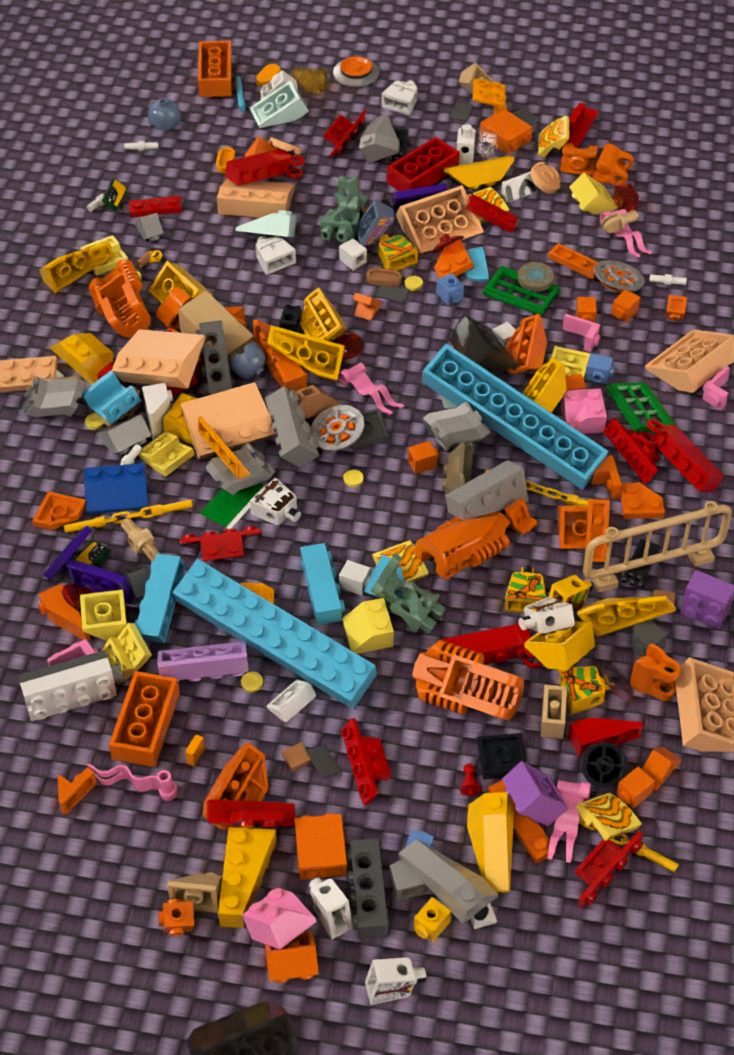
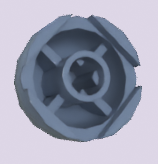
M161 98L154 101L148 110L149 125L151 126L152 124L157 130L173 129L174 125H179L181 122L179 106L170 99Z
M252 342L245 346L244 349L246 351L242 354L238 353L229 365L232 372L243 379H251L255 376L258 378L265 372L266 353L260 345Z

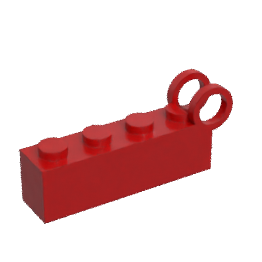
M282 149L227 161L225 177L237 186L284 174L291 178H301L303 171L299 168L290 167V164L301 166L304 164L305 159L299 155H290Z
M649 419L647 426L658 434L655 437L649 432L641 431L639 434L640 440L649 446H656L699 492L715 491L724 475L676 425H663L658 420Z
M519 624L442 639L448 642V644H454L455 647L458 645L462 649L467 648L470 651H476L477 654H484V665L496 662L502 663L516 658H523V663L529 668H539L543 665L540 661L538 663H530L526 659L527 656L530 658L536 657L524 644L531 638L529 630H522Z

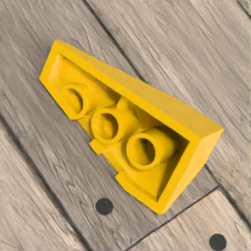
M105 242L58 257L40 268L39 271L44 283L56 293L112 258L114 253L111 244Z
M271 325L267 340L269 346L315 375L337 381L344 345Z
M667 596L609 598L586 605L577 611V615L583 621L592 622L593 632L599 637L674 612L676 607Z
M508 792L484 793L468 805L467 828L481 877L497 893L510 892L514 802Z

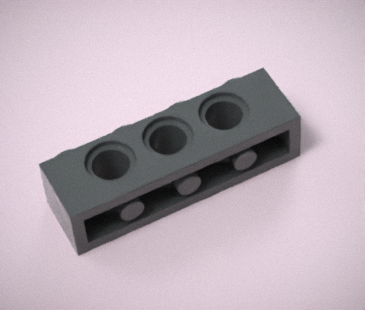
M222 320L199 323V330H196V334L206 337L199 355L200 359H204V366H201L202 376L207 378V383L204 384L205 395L232 389ZM212 340L215 341L216 344L210 346L207 344V342ZM212 358H216L219 360V362L213 364L210 363L209 360ZM214 376H219L222 378L218 382L212 380Z
M379 839L350 841V850H346L347 865L352 864V871H348L349 886H354V893H350L351 908L356 907L357 915H352L353 929L358 930L359 939L388 936V918ZM361 865L369 866L368 868H360ZM369 886L371 889L364 890L362 887ZM366 908L374 909L372 912L364 911Z

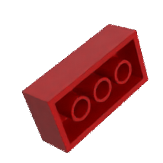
M435 136L387 166V184L398 191L432 186L448 176L444 172V168L459 166L460 152Z

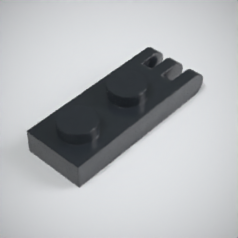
M394 129L400 142L399 153L389 156V161H392L393 157H396L395 161H397L399 157L406 155L408 129Z
M640 539L630 561L643 558L646 540ZM650 542L648 556L658 554L660 545ZM653 564L626 570L621 582L626 584L628 578H631L629 585L634 586L635 582L639 581L637 588L642 589Z

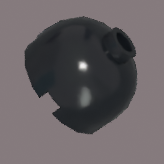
M606 741L595 742L582 753L580 768L585 779L592 785L600 788H610L625 777L628 768L627 758L617 745Z

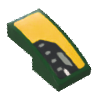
M113 178L101 201L116 211L128 188L116 178Z
M92 541L73 560L100 567L111 552V549L96 541Z

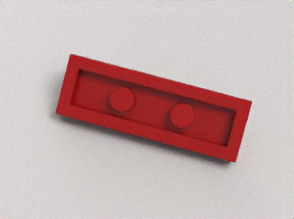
M474 194L470 195L465 208L510 233L515 229L518 217Z
M180 196L128 201L130 218L148 216L154 213L161 215L182 212Z

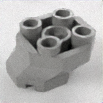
M35 376L32 387H28L26 390L25 398H27V401L23 405L22 412L33 417L63 414L71 417L78 407L79 403L76 402L78 397L81 398L85 381L75 376L50 379Z
M468 402L462 403L457 408L429 413L422 420L431 435L435 436L436 441L445 451L463 442L481 441L490 433L487 426L480 422L483 420L481 415L476 410L472 412L473 409Z
M250 443L245 444L239 450L233 451V453L251 475L237 479L219 456L212 458L205 467L216 482L219 480L223 484L221 487L233 496L241 489L267 481L276 471L270 463L264 461L266 459L265 455L260 450L256 451Z

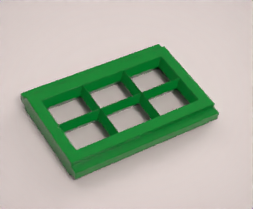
M501 266L483 291V295L542 316L559 294L561 287L551 284L548 289L543 290L550 293L547 297L537 294L534 291L517 286L518 271ZM504 276L515 280V283L510 284L500 279ZM498 284L509 288V291L506 293L494 287ZM514 290L527 296L525 299H522L511 293ZM533 297L544 302L542 305L528 301V299Z
M645 382L611 383L606 386V390L632 429L637 433H641V431L653 432L647 426V423H641L638 417L644 416L648 422L649 419H652L650 416H657L663 425H675ZM640 391L644 398H638L634 392ZM621 392H628L631 398H624ZM648 403L652 410H646L642 404ZM629 404H636L640 411H633Z

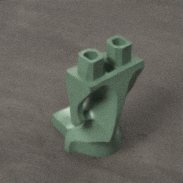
M354 175L351 179L340 176L338 179V192L334 195L339 207L337 211L329 209L321 219L322 240L337 238L339 242H345L347 239H355L360 220L359 211L368 200V196L361 194L358 175ZM345 189L348 190L349 195L345 193Z
M395 553L384 568L371 592L379 598H384L387 610L402 617L414 633L420 628L430 634L437 622L427 615L430 614L439 620L446 608L437 602L440 597L439 594L425 592L413 581L410 583L402 582L398 578L396 570L402 558L399 554ZM395 591H401L403 598H398L395 595Z

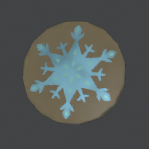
M527 263L518 271V283L525 289L526 287L530 288V291H543L548 289L553 283L554 273L549 266L543 263Z

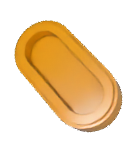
M276 64L265 66L256 76V84L260 87H263L265 84L267 85L273 76L280 72V66Z
M224 147L218 151L216 170L219 173L225 174L227 161L235 159L234 149Z

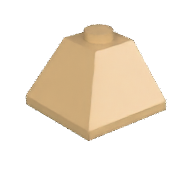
M476 62L462 71L459 79L461 86L471 94H473V80L475 78L495 83Z
M198 873L168 881L167 888L170 899H182V902L193 901L194 911L218 913L222 876H218L215 873Z

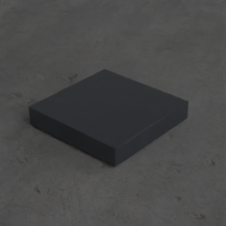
M521 733L481 736L476 739L483 780L503 778L521 761L527 763Z

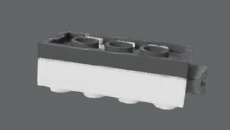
M105 650L18 675L31 721L41 720L47 716L65 713L77 707H84L91 703L108 700L111 697L117 696L115 683L125 679L119 663L115 665L109 664Z

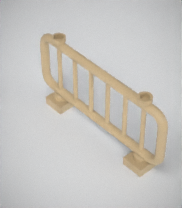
M708 501L705 503L704 509L620 531L615 527H608L605 535L598 536L588 543L584 558L583 574L585 577L592 579L598 592L617 588L619 582L615 573L687 554L694 567L714 562L715 556L710 548L720 545L725 540L732 516V509L728 505H717L713 501ZM723 513L719 534L714 539L706 541L711 516ZM706 517L701 542L686 546L691 522ZM687 522L682 547L667 551L672 526ZM667 527L663 552L648 556L652 531ZM648 532L643 558L628 561L632 537ZM628 537L624 563L609 566L613 541ZM608 543L604 568L592 571L595 548L601 544Z

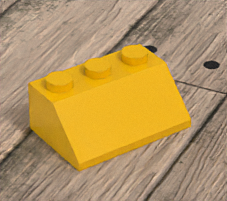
M166 261L148 290L162 304L166 301L170 291L176 286L184 289L193 298L204 291H207L212 296V293L181 265Z
M574 621L575 626L548 633L537 632L524 643L525 647L547 669H556L558 672L568 671L570 667L595 647L592 622Z

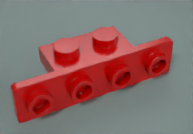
M580 102L576 109L573 108L569 118V139L566 141L573 143V146L579 148L599 112L598 110L585 107L586 104Z
M365 109L354 124L340 114L323 137L336 146L330 154L331 158L335 154H340L344 148L343 144L347 145L352 138L350 134L354 136L359 129L357 125L361 126L366 120L364 116L367 113Z
M612 418L605 427L604 434L644 483H649L658 471L657 467L653 464L657 463L660 459L656 448L643 443L639 438L640 433L626 430L617 418Z
M249 526L244 528L245 531L236 532V529H227L222 534H216L215 531L205 532L203 533L204 536L195 537V534L184 535L183 539H179L180 546L201 543L203 562L244 557L242 538L261 536L262 530L257 529V526Z
M351 718L341 730L342 738L345 742L347 755L350 759L362 804L368 805L378 794L374 780L387 781L391 777V773L380 738L361 736L356 719Z
M210 799L207 801V822L209 824L240 825V828H251L254 826H261L263 829L276 828V826L293 827L295 826V804Z
M639 830L623 849H620L612 841H605L603 839L575 870V874L589 885L579 898L578 906L580 908H583L586 904L591 905L598 896L597 891L602 886L606 888L613 880L612 874L617 869L621 871L629 861L627 857L632 852L636 854L643 845V832Z

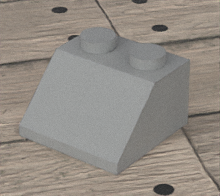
M139 414L128 417L112 427L104 429L97 433V436L112 454L119 452L122 455L131 450L130 446L146 443V438L151 436V433L142 415Z

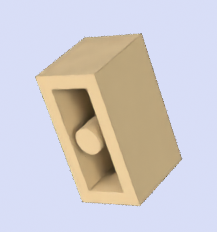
M544 685L540 737L563 739L566 717V686Z

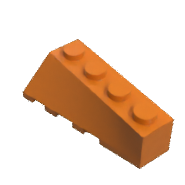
M257 319L253 320L254 342L265 351L267 357L266 366L279 386H285L294 391L307 387L306 380H308V374L306 370L267 344L271 325Z

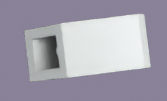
M283 70L273 76L267 85L265 84L261 88V100L290 80L298 90L297 81Z

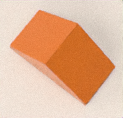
M664 747L653 749L642 768L655 781L654 791L660 788L682 760Z

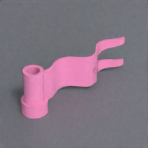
M625 209L614 212H602L600 214V222L602 223L605 217L614 213L625 214L627 212ZM628 224L625 225L624 229L614 232L617 237L623 236L625 238L631 255L640 257L634 250L632 235L640 251L652 254V251L645 248L640 232L631 231Z
M360 362L349 369L339 372L338 380L342 385L346 386L352 383L359 394L370 395L381 412L389 415L393 413L384 407L378 391L389 405L399 408L404 407L403 404L397 403L392 399L388 389L383 384L377 386L371 382L368 375L365 374L366 368L363 363Z
M88 764V768L95 771L101 777H110L119 773L106 780L101 779L95 774V778L101 784L112 785L121 779H128L134 788L140 792L153 789L159 790L161 798L165 801H171L178 795L177 786L172 781L171 774L167 770L160 771L157 776L136 778L125 765H118L109 771H100L93 765Z
M558 780L557 790L568 809L555 820L547 859L552 860L559 839L564 833H567L566 862L571 863L580 817L575 806L582 803L583 800H589L591 783L581 782L579 784Z

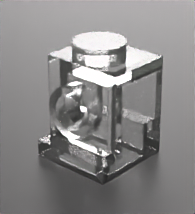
M480 131L476 152L481 158L489 159L490 157H495L499 140L497 134ZM488 142L489 147L484 148V143Z

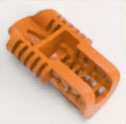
M122 259L116 262L117 268L108 273L104 278H94L89 284V292L97 312L100 315H105L111 327L121 336L132 338L139 329H148L150 315L139 293L142 289V283L134 264L130 260Z
M499 511L466 520L454 517L439 526L432 533L417 540L414 554L421 561H426L434 556V562L437 563L436 573L444 580L449 579L468 566L477 567L507 549L510 542L505 535V531L510 525V521Z
M439 640L432 645L425 653H420L414 664L412 678L416 680V689L420 701H429L432 705L436 704L437 707H443L454 713L458 711L460 715H464L468 707L505 720H511L519 708L524 692V680L516 675L484 665V654L482 653L477 654L476 651H470L467 648L462 649L458 645L455 647L454 644H448V642Z

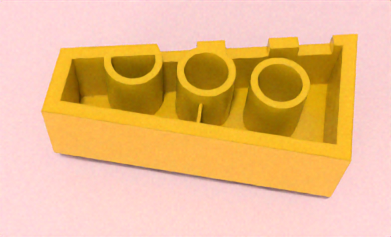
M228 828L218 910L220 927H245L246 924L242 914L249 910V907L255 902V896L262 884L265 870L269 866L272 852L277 845L276 830Z

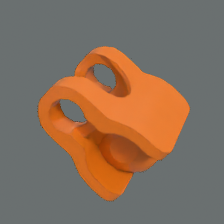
M566 142L562 149L563 156L560 171L574 174H583L585 172L588 175H593L598 146L590 145L589 148L579 149L574 147L573 143Z
M606 143L598 158L592 178L601 183L623 186L628 178L626 170L631 169L634 157L620 150L617 146Z
M649 644L646 655L636 660L633 665L630 685L639 692L651 694L662 701H669L676 693V685L673 681L677 680L680 676V664L668 657L660 647L655 644ZM665 668H671L675 672L669 673ZM660 686L668 688L670 692H662Z

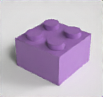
M695 570L686 587L680 614L720 630L730 611L734 595V585Z
M523 761L502 778L507 787L505 791L515 801V809L522 816L530 817L536 823L540 822L549 826L568 809L549 775Z

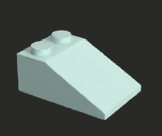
M291 80L250 107L259 128L296 121L309 112Z
M278 210V213H272L236 227V231L294 237L297 215H292V211Z

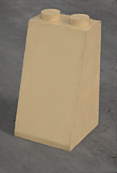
M207 291L202 292L178 309L181 333L196 334V330H199V323L222 320L229 365L238 353L242 354L246 351L244 349L245 346L254 342V336ZM211 340L207 344L213 346L216 342Z

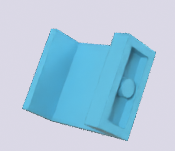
M109 371L88 387L82 394L88 407L109 424L115 422L141 402L134 387L129 386L125 388L120 384L115 373Z

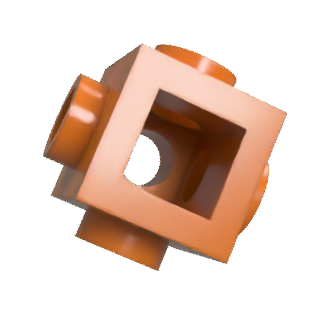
M170 899L167 903H163L162 911H158V925L163 926V933H169L170 936H181L184 932L193 931V901L182 902V899Z

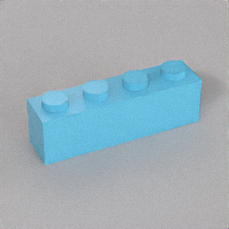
M325 543L300 547L301 563L316 624L322 625L342 621V612H345L343 599L339 600L338 597L341 595L339 583L334 581L336 579L335 567L330 566V563H332L331 551L326 550Z
M156 553L155 560L151 563L150 578L146 581L145 596L140 602V614L138 620L135 621V625L144 641L165 644L176 604V599L172 592L182 580L186 563L179 556Z

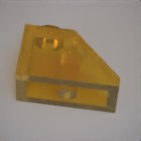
M299 67L291 70V75L306 92L318 95L328 89L327 69Z

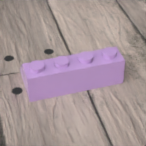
M245 641L158 651L157 665L159 675L178 678V682L185 679L191 682L199 681L202 677L218 679L227 674L242 676L245 672H249Z

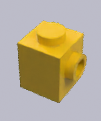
M431 897L414 917L415 932L421 938H427L434 942L451 922V910Z

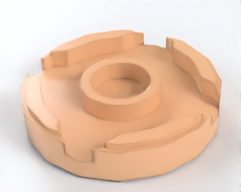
M270 137L269 144L294 152L297 155L301 153L302 148Z
M545 162L536 163L531 168V178L540 190L548 194H554L561 188V178L558 172L551 165H545Z

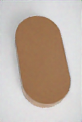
M371 268L366 273V280L373 285L396 287L402 283V274L396 270Z

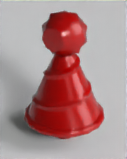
M469 763L465 764L463 770L466 777L459 791L462 795H469L470 797L479 795L482 792V787L473 776L475 766Z

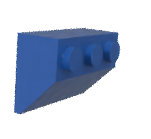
M145 463L84 468L87 514L141 510L144 507H148Z

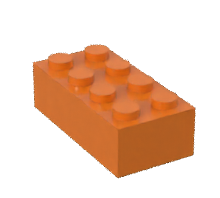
M231 41L199 42V97L232 96Z
M134 671L109 743L112 760L156 767L180 694L178 678Z

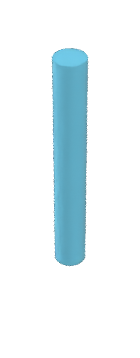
M237 76L235 77L239 110L245 111L241 77Z

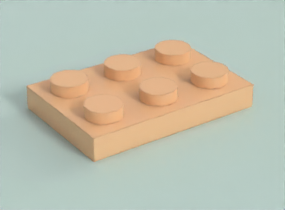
M57 357L0 360V393L26 391L28 387H32L35 376L44 379L55 378L58 363Z

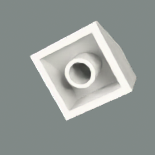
M165 383L142 387L152 440L164 433L163 418L173 406V403L170 404L173 401L171 390H167Z

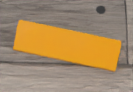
M198 416V433L236 478L242 479L251 475L202 416Z

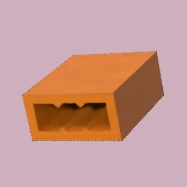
M502 109L480 122V137L508 155L531 141L532 126L506 109Z
M328 813L323 816L312 817L306 815L295 818L300 880L347 876L341 814Z

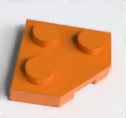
M458 240L443 249L434 268L439 278L451 273L456 277L474 268V265L461 240Z
M621 483L620 500L623 519L664 518L665 510L661 496L641 483Z
M48 491L32 520L33 526L55 530L80 519L86 507V500Z

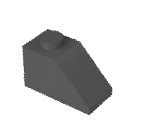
M136 565L121 571L120 574L127 577L133 597H139V600L144 599L145 584L150 578L148 568Z
M651 620L630 626L632 649L638 655L645 656L649 644H655L661 649L665 647L668 633Z

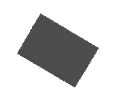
M456 102L450 118L467 121L474 105Z
M524 107L512 113L530 126L540 121L539 118Z
M380 285L375 296L403 302L409 289Z
M326 746L305 749L321 777L342 773Z

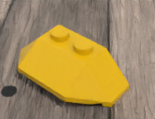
M504 156L444 168V172L461 185L469 187V189H477L482 184L492 186L495 185L496 181H501L514 162V157Z
M319 287L304 299L305 306L302 310L300 326L305 335L333 341L347 330L339 313Z
M91 333L73 334L51 346V350L91 385L98 381L97 373L110 362H113L114 353Z
M552 357L548 363L537 370L522 394L552 413L567 391L565 365Z

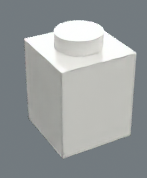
M352 238L339 246V259L349 268L355 270L367 263V249Z
M347 560L339 574L340 588L362 596L371 577V568Z

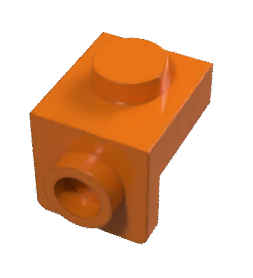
M669 295L665 318H669L671 321L684 320L687 297Z
M519 498L505 508L507 518L510 521V527L517 532L525 534L538 525L537 520L530 517L525 500Z

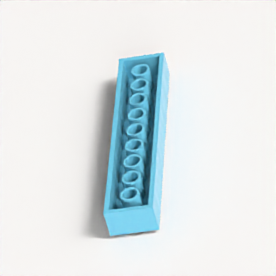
M448 344L442 347L422 372V383L457 406L468 402L473 409L472 412L476 410L481 415L483 420L480 422L582 490L593 478L594 471L607 457L608 450Z
M196 559L172 592L179 604L238 640L245 641L246 645L351 709L355 708L377 675L376 666L199 559Z

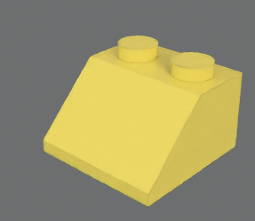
M585 172L570 186L573 198L580 202L579 207L584 212L588 211L596 215L618 208L606 188Z
M123 590L80 595L83 632L104 641H108L110 637L117 638L127 625Z
M384 598L364 601L342 618L352 652L359 654L394 647V631Z

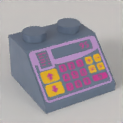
M374 199L359 222L357 229L361 245L377 244L380 237L385 234L387 227L391 226L394 222L393 208Z

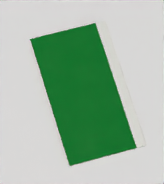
M259 483L241 489L234 496L222 488L199 514L231 529L249 510L250 500L265 485Z

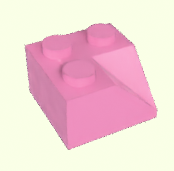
M601 388L567 390L561 399L560 406L563 421L582 434L604 433L607 414Z
M281 888L271 890L268 896L260 902L252 904L249 910L242 914L252 939L277 949L283 948L317 922L311 912L292 892Z

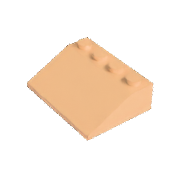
M226 179L220 186L217 195L218 214L261 218L272 213H278V210L289 211L295 184L255 181L237 186L229 179Z
M463 185L402 205L396 213L403 232L420 254L484 232L477 216L465 209L469 198Z
M139 329L118 353L112 372L123 382L149 385L165 383L169 387L188 388L206 337L197 334Z
M693 329L646 364L645 369L679 391L696 392L699 387L708 380L710 381L719 370L722 371L726 366L734 362V335Z
M255 382L180 404L198 460L217 455L198 433V416H202L231 450L241 448L247 443L254 444L271 439L276 434L272 427L273 423Z
M689 657L680 665V676L675 680L683 746L705 752H734V672Z

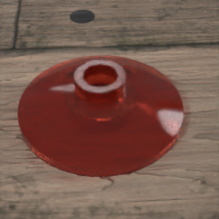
M449 234L440 237V242L431 251L432 254L458 240H462L464 236L450 237Z
M344 331L342 335L333 341H329L344 345L342 359H351L358 356L364 346L363 340L359 335Z
M74 583L64 585L62 588L63 598L71 607L81 612L80 595L91 594L92 591L86 586Z

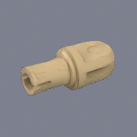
M635 210L625 214L614 213L602 220L601 227L606 233L622 230L626 224L638 221V213Z

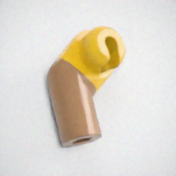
M147 251L136 261V265L139 268H143L147 263L159 262L162 258L161 251Z

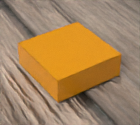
M196 734L185 751L187 764L195 767L205 750L204 738Z

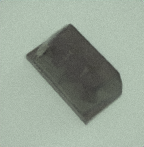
M465 314L462 315L450 340L454 349L493 375L500 374L508 369L515 371L519 366L518 362L494 331Z
M265 1001L192 1030L188 1037L190 1055H299L288 1012L276 1003Z

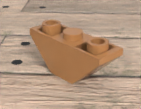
M314 385L295 391L299 398L297 400L298 404L305 412L304 419L314 418L330 407L341 405L333 395Z

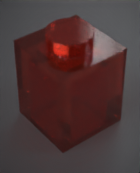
M632 184L615 186L613 200L617 204L618 209H625L626 212L636 210L639 195Z

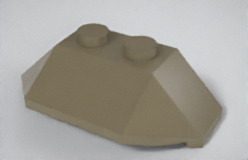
M473 442L460 443L448 455V463H444L443 475H447V478L442 479V490H446L445 495L471 481Z

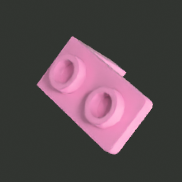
M565 314L563 330L585 336L584 350L591 352L594 345L597 346L600 340V324Z
M728 366L722 371L719 370L711 381L708 380L703 386L702 399L720 410L726 406L728 392L720 388L728 380L730 367Z
M84 639L61 652L55 653L47 661L48 665L52 666L99 651L97 648H92L88 641Z

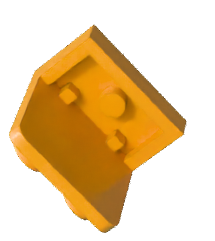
M475 78L473 80V101L493 105V115L507 108V105H505L507 97L505 95V85L484 79Z

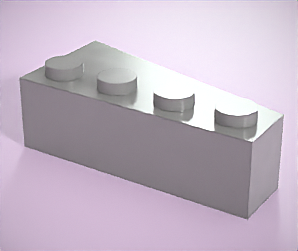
M283 386L266 397L265 400L269 415L275 421L272 427L278 434V437L275 438L278 446L281 445L282 448L279 451L280 457L301 468L319 456L317 451L318 445L311 436V427L304 419L305 412L298 404V395L294 390Z
M509 460L445 495L448 512L462 520L503 510L519 498L525 500V503L529 502L524 468Z

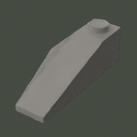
M387 114L373 118L360 138L359 149L368 164L399 153L400 142Z
M417 839L398 854L462 924L499 895L483 877Z

